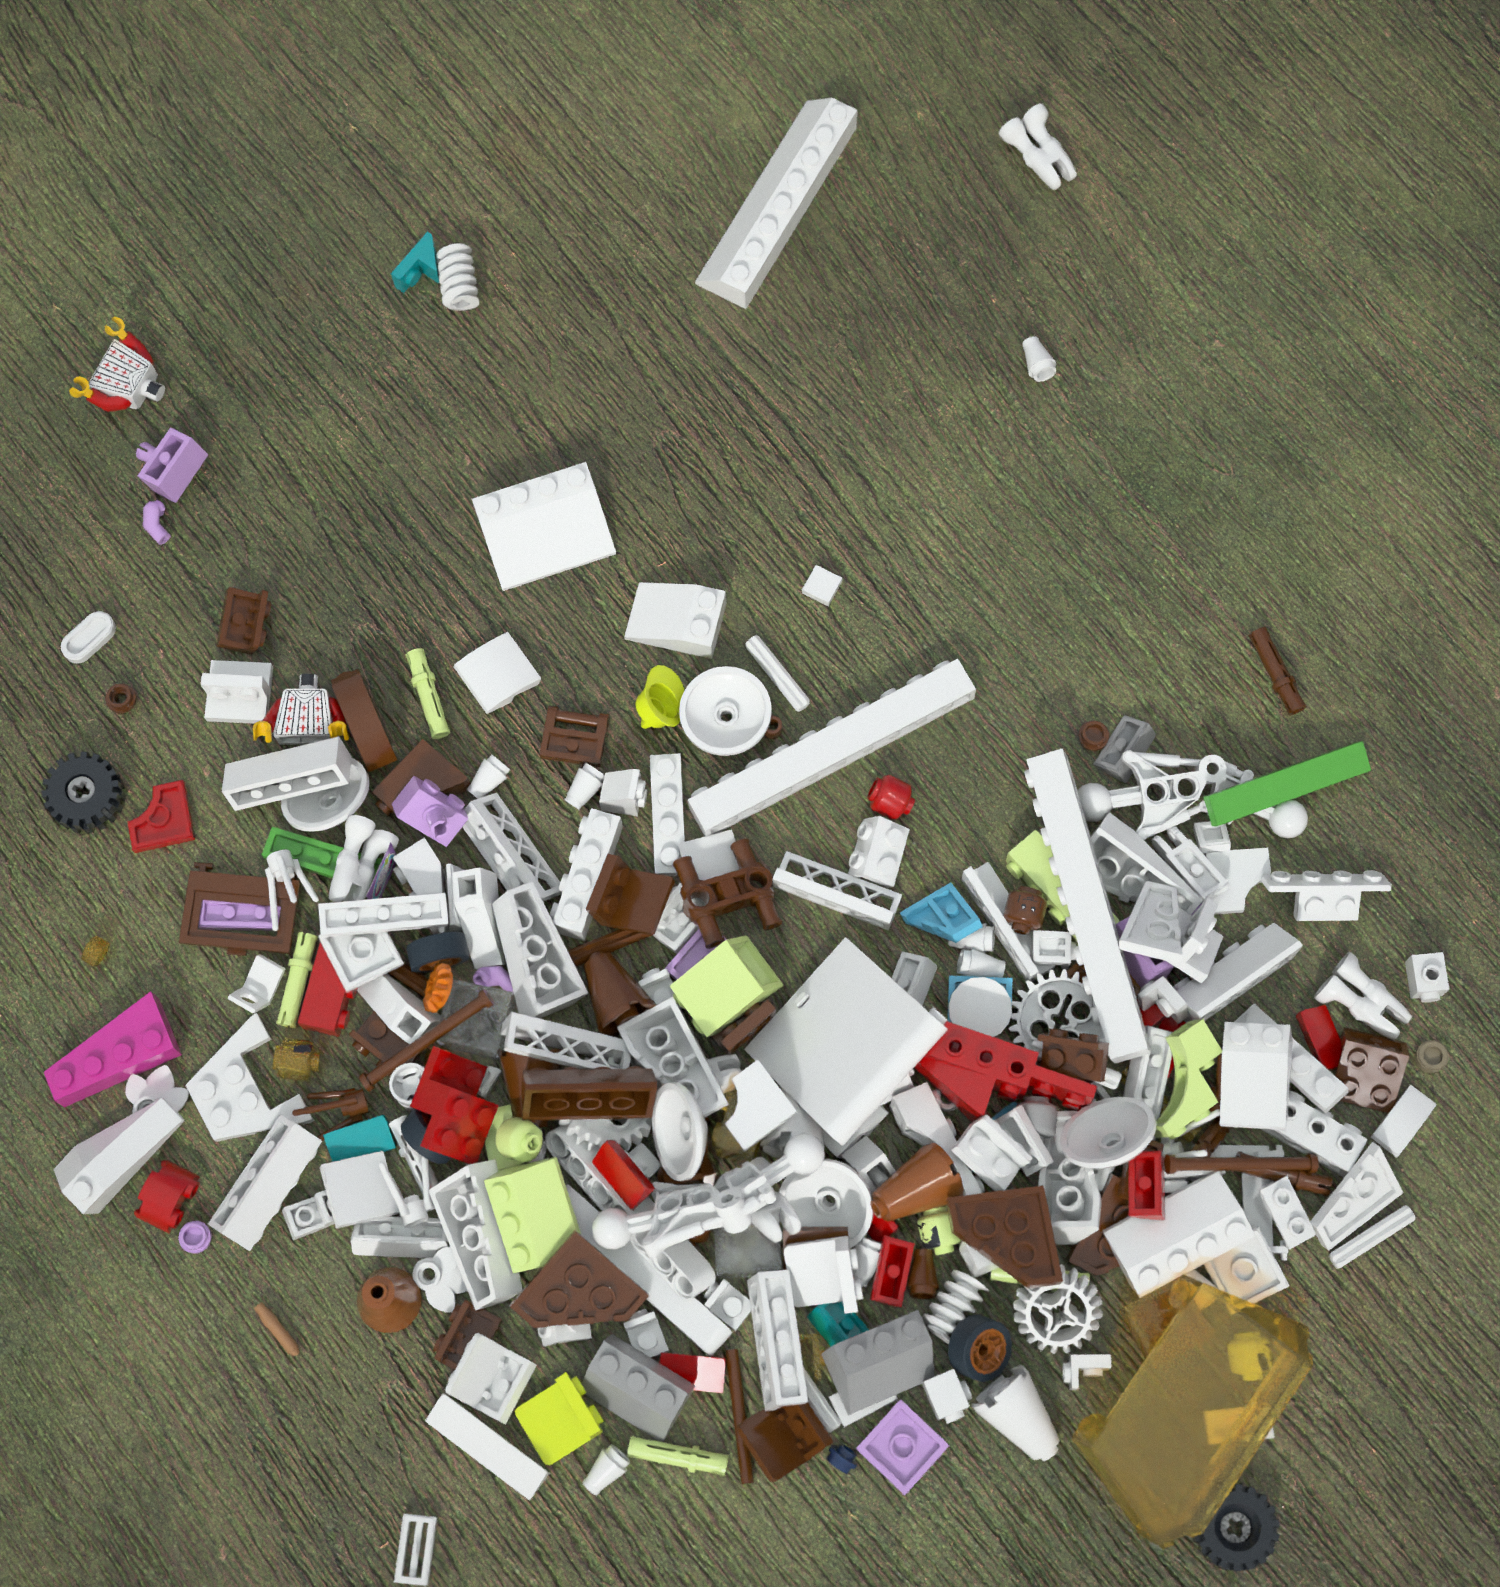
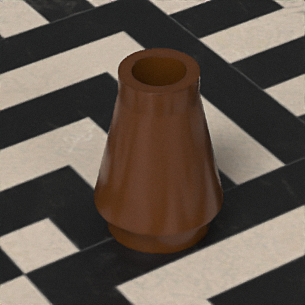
M914 1250L913 1263L907 1284V1289L910 1290V1297L914 1299H933L936 1297V1291L939 1290L932 1250Z

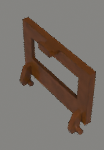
M194 862V868H199V871H190L179 936L180 944L226 948L228 955L247 956V950L291 954L301 882L298 880L295 872V876L291 878L297 898L295 903L291 902L284 881L278 882L275 878L277 907H281L277 937L199 930L203 900L270 906L267 877L208 872V869L213 870L214 865L212 863Z

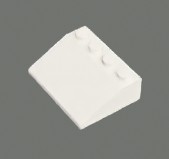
M586 462L472 499L502 591L616 554Z

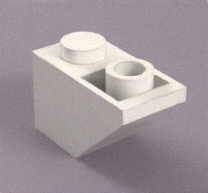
M629 769L605 773L599 801L601 811L638 817L639 807L644 808L647 799L646 781L641 779L640 770Z

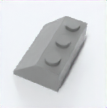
M918 1310L837 1343L821 1353L848 1415L911 1389L934 1377L932 1340Z
M611 1334L603 1341L589 1365L582 1382L587 1392L586 1396L659 1442H664L695 1388L694 1384L614 1334Z

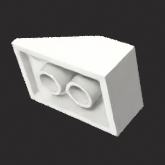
M639 582L624 639L712 659L727 604L726 591L696 584Z
M1225 1022L1222 1047L1220 1126L1286 1130L1293 1049L1290 1025Z

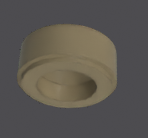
M1428 1040L1416 1049L1414 1059L1416 1065L1422 1071L1437 1073L1447 1065L1449 1054L1442 1043L1436 1040Z

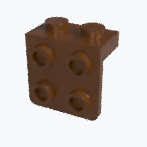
M808 1402L799 1405L782 1406L773 1411H765L764 1408L737 1425L738 1434L770 1482L778 1481L834 1442Z

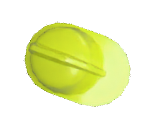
M657 665L650 670L645 688L637 697L635 705L641 717V727L643 729L649 727L662 728L666 725L675 727L680 723L679 707L684 687L678 675L666 666Z

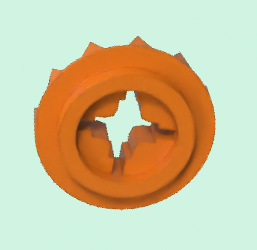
M445 963L437 964L430 973L429 980L426 982L427 986L423 999L425 1011L436 1013L445 1005L453 983V973L451 972V966Z

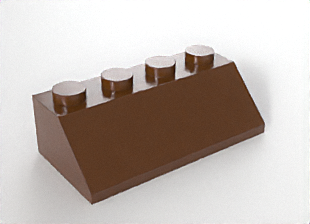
M631 1066L626 1069L597 1067L595 1069L579 1070L575 1067H567L562 1070H546L544 1068L523 1070L521 1081L522 1120L652 1118L657 1081L652 1069H643L639 1066Z

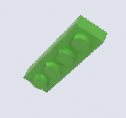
M272 827L262 852V857L266 859L268 855L276 851L289 850L292 858L298 859L302 870L333 878L337 857L344 848ZM358 852V860H359V859H360V856H361V853H360V852ZM377 858L374 864V877L382 862L381 858Z

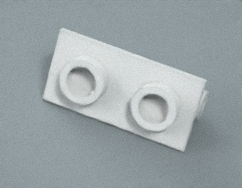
M1287 1176L1275 1182H1267L1261 1186L1262 1189L1259 1191L1288 1249H1292L1316 1235Z

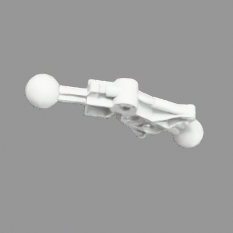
M1127 750L1122 753L1121 759L1132 769L1137 786L1108 790L1101 784L1088 783L1082 785L1077 791L1085 819L1088 822L1103 820L1111 809L1140 804L1141 822L1135 832L1145 840L1190 820V816L1199 812H1204L1208 815L1205 801L1200 802L1193 808L1186 809L1200 798L1205 784H1212L1210 792L1212 794L1251 780L1254 774L1251 770L1241 771L1237 769V766L1224 761L1217 755H1208L1202 759L1180 758V755ZM1208 764L1212 765L1215 769L1213 775L1207 772ZM1179 765L1195 766V771L1168 775L1155 766L1179 768ZM1181 779H1186L1192 783L1193 791L1191 795L1184 796L1179 793L1178 783ZM1156 784L1161 788L1162 797L1159 801H1153L1147 796L1149 785ZM1292 799L1253 813L1269 820V825L1273 832L1283 838L1297 837L1303 833L1308 823L1306 809L1301 803Z
M800 1133L793 1136L787 1142L783 1151V1157L761 1171L752 1163L746 1161L741 1164L742 1168L733 1169V1174L722 1176L723 1179L718 1181L715 1186L711 1184L675 1185L653 1182L652 1185L656 1188L651 1193L655 1201L654 1210L629 1216L626 1212L616 1208H608L601 1211L592 1224L593 1237L600 1246L616 1250L625 1246L632 1237V1234L650 1230L642 1240V1245L647 1256L654 1258L667 1247L703 1234L706 1230L723 1227L727 1233L742 1232L751 1224V1215L765 1205L775 1202L776 1196L771 1186L793 1172L808 1175L817 1171L825 1157L824 1146L817 1137Z

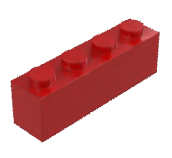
M321 942L319 943L298 1024L305 1030L340 1037L341 1029L347 1028L350 1018V1011H347L349 1000L355 998L358 988L346 993Z

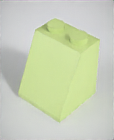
M745 935L725 940L672 983L670 988L674 992L673 997L677 1004L684 1009L686 1008L692 1016V1023L697 1031L709 1037L721 1032L743 1016L755 1003H761L784 985L748 936Z

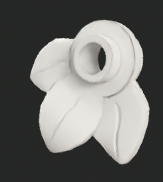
M167 1065L154 1070L146 1080L138 1075L131 1074L125 1087L126 1097L133 1104L132 1113L139 1111L160 1098H164L179 1112L187 1102L189 1091L181 1087L174 1088V1077Z
M450 1246L439 1249L433 1258L420 1260L413 1269V1280L419 1288L425 1290L429 1304L440 1311L452 1312L456 1305L455 1294L468 1291ZM426 1268L434 1270V1279L429 1280L425 1277L424 1271Z

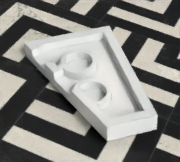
M1150 881L1145 882L1121 935L1119 950L1182 965L1183 954L1180 941L1181 931L1178 919L1179 909L1176 887Z
M1374 1142L1369 1145L1310 1221L1319 1242L1328 1251L1403 1194L1380 1146Z

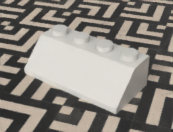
M1272 923L1267 928L1263 924L1255 928L1247 935L1250 940L1241 946L1236 942L1222 952L1225 957L1217 963L1213 962L1208 977L1202 983L1195 979L1190 981L1186 977L1173 987L1187 1003L1188 1017L1184 1021L1186 1023L1200 1019L1206 1021L1291 961L1303 946L1301 942L1275 923Z
M1213 1171L1166 1196L1165 1220L1127 1217L1102 1230L1130 1287L1139 1298L1255 1237L1241 1206L1219 1171Z

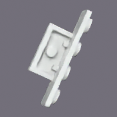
M1373 870L1364 871L1363 874H1351L1347 871H1334L1333 874H1320L1316 871L1290 874L1284 871H1274L1272 875H1262L1261 882L1269 892H1296L1293 917L1297 921L1358 920L1361 891H1391L1392 886L1382 873Z

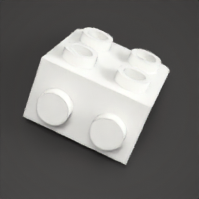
M848 1236L791 1243L784 1247L786 1269L790 1272L795 1307L843 1301L845 1314L858 1312L857 1300L863 1299L861 1280H854L853 1269H859L856 1249H850Z
M476 1333L466 1345L458 1366L450 1375L446 1386V1393L506 1425L537 1365L480 1333Z

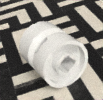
M406 1063L397 1067L391 1074L389 1081L390 1091L401 1106L410 1111L414 1109L410 1105L424 1071L421 1065L415 1063Z

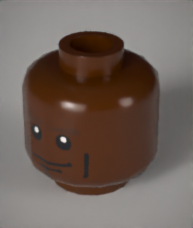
M1019 886L1017 890L1008 894L1003 916L1008 924L1011 925L1013 932L1029 935L1030 930L1042 928L1047 901L1042 897L1041 891Z

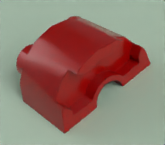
M162 1160L159 1172L152 1171L138 1195L137 1199L141 1200L142 1203L139 1209L137 1208L134 1211L136 1218L170 1233L172 1228L176 1229L183 1219L184 1211L180 1209L185 1199L191 1200L197 1193L200 1185L198 1182L200 1176L169 1160Z

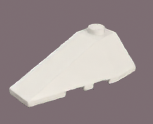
M1110 812L1090 836L1107 892L1119 896V900L1127 903L1129 901L1137 902L1145 882L1150 881L1176 887L1178 907L1189 915L1202 902V899L1133 829Z
M674 997L617 1027L630 1054L644 1068L652 1069L655 1078L661 1084L677 1082L686 1087L695 1097L704 1118L729 1105L682 1009Z
M160 1098L79 1143L54 1168L61 1192L82 1214H98L185 1119L164 1098Z
M1077 1110L1057 1111L1056 1134L1044 1140V1145L1054 1162L1040 1169L1038 1186L1044 1185L1056 1245L1077 1244L1099 1230L1102 1199L1094 1169L1072 1163L1064 1155L1060 1144L1061 1132L1068 1120L1078 1112Z

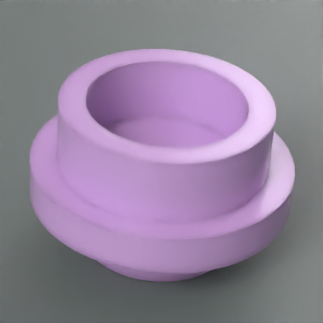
M188 1222L179 1232V1243L189 1253H201L211 1243V1231L203 1222Z

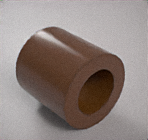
M772 715L769 726L775 725L777 729L770 730L768 728L765 736L768 739H777L782 734V721L779 717Z

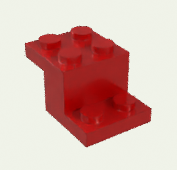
M433 1046L410 1105L414 1109L432 1115L421 1142V1147L468 1164L478 1162L499 1106L476 1097L488 1066Z

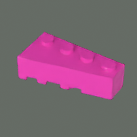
M150 991L44 1071V1075L54 1101L63 1107H67L129 1079L131 1074H141L181 1056L182 1053L160 999Z

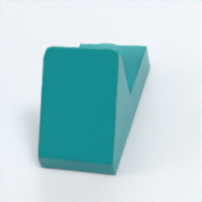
M426 232L391 273L395 288L403 293L410 286L413 287L417 284L421 273H424L440 284L438 263L436 262V248L432 234Z

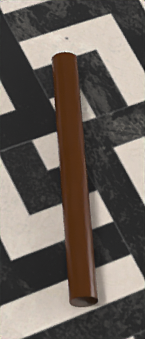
M738 1349L726 1350L725 1354L741 1484L754 1483L751 1452L737 1432V1425L746 1420Z

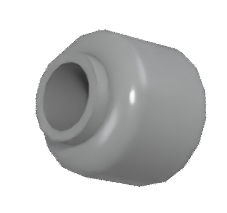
M1040 1096L1024 1097V1101L1018 1103L1016 1107L1023 1106L1044 1143L1045 1139H1049L1056 1134L1057 1108L1049 1103V1098Z

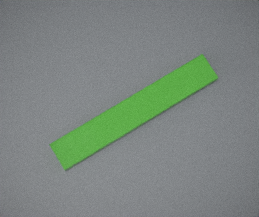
M1357 741L1203 796L1212 827L1220 826L1371 771L1363 741Z

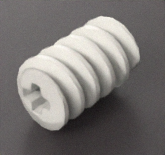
M459 243L440 249L436 254V262L438 263V273L440 274L439 282L443 295V305L451 310L465 311L476 308L479 305V298L476 297L478 289L474 286L476 278L472 276L475 274V268L472 266L473 257L469 255L472 253V249L468 245Z
M953 1270L951 1273L956 1283L951 1281L944 1283V1287L949 1294L938 1292L936 1295L941 1305L937 1303L930 1304L929 1308L934 1316L930 1314L922 1316L923 1321L927 1325L926 1328L947 1344L950 1341L949 1334L956 1328V1323L966 1318L963 1314L964 1311L975 1313L976 1310L970 1302L972 1300L977 1302L983 1301L978 1290L989 1292L978 1280L957 1270Z

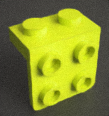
M564 1373L556 1378L555 1381L557 1383L520 1405L515 1410L517 1419L546 1465L556 1463L603 1432L599 1424L604 1422L594 1404L588 1407L582 1395L587 1393L577 1376L571 1379L568 1373Z

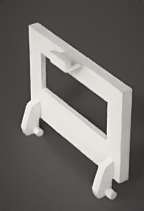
M1219 1145L1210 1156L1235 1157L1237 1152L1241 1151L1255 1157H1284L1282 1145H1276V1150L1269 1151V1146ZM1241 1173L1243 1212L1251 1228L1258 1226L1273 1255L1281 1254V1261H1287L1288 1247L1285 1241L1281 1240L1280 1246H1273L1272 1215L1259 1191L1262 1189L1261 1186L1270 1182V1180Z

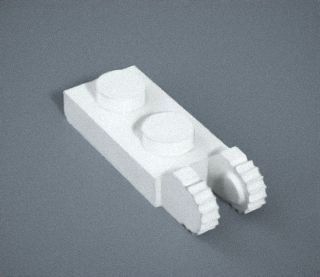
M1174 826L1166 830L1169 839L1176 846L1173 850L1161 836L1158 835L1152 838L1151 843L1154 849L1202 899V904L1207 898L1213 900L1228 890V881L1191 839L1188 840L1177 827Z

